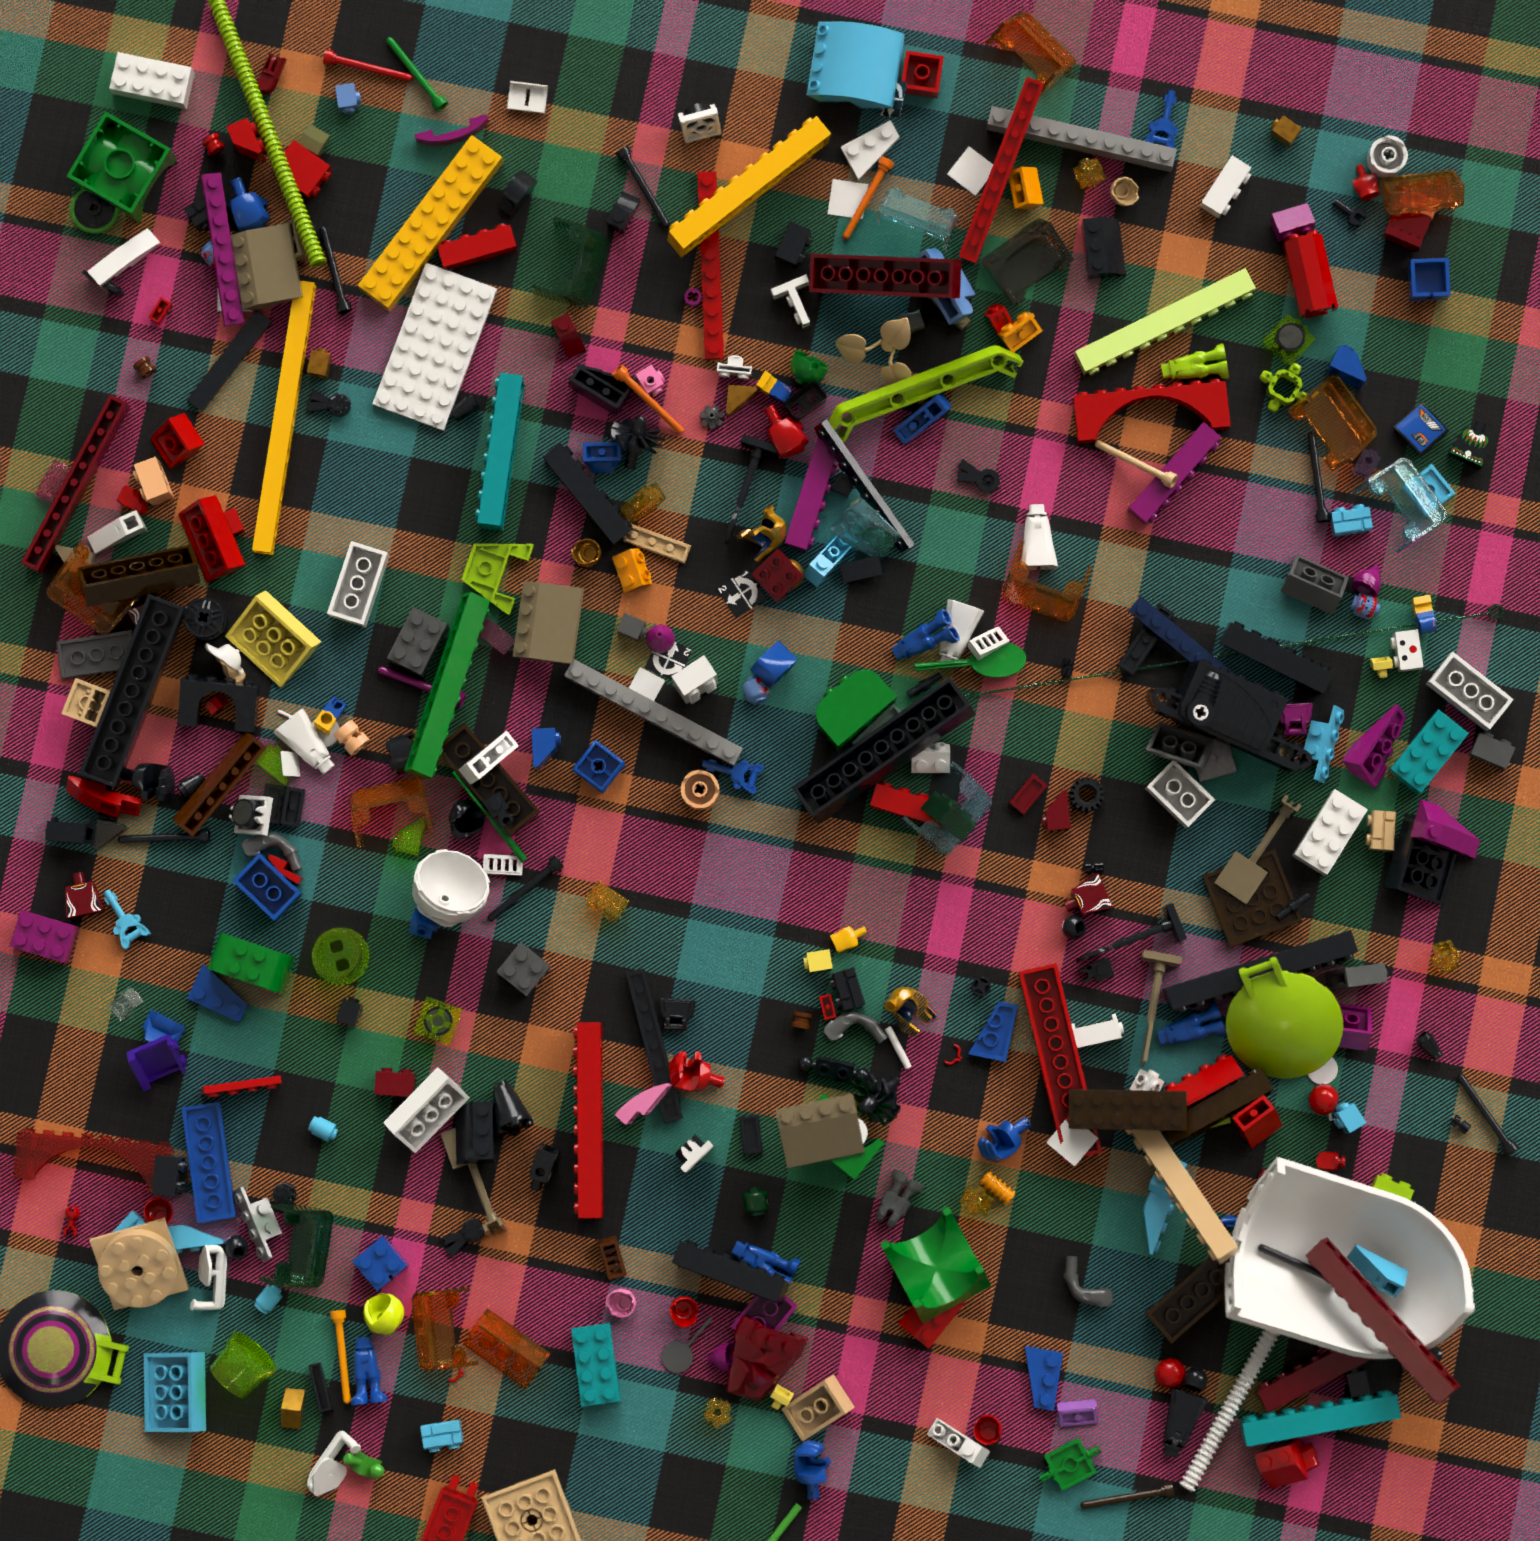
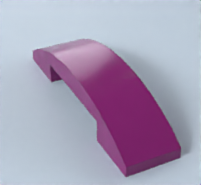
M485 114L469 119L470 127L434 136L431 129L414 134L417 143L424 145L443 146L458 143L470 138L471 135H476L489 123L488 115Z

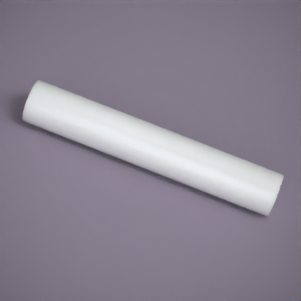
M892 1027L884 1029L905 1070L912 1067Z

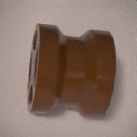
M148 356L141 358L133 365L134 370L139 372L141 380L148 378L157 370L150 363Z
M793 1011L794 1021L791 1023V1027L809 1030V1020L812 1014Z

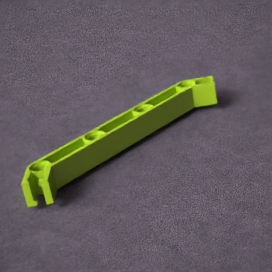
M990 346L840 403L834 409L828 422L834 430L839 425H842L836 433L842 442L845 443L852 428L857 424L997 371L1015 378L1017 372L1013 368L1014 365L1010 364L1007 366V361L1016 362L1018 367H1021L1024 361L1017 353L1000 346ZM845 413H849L848 416L842 417Z

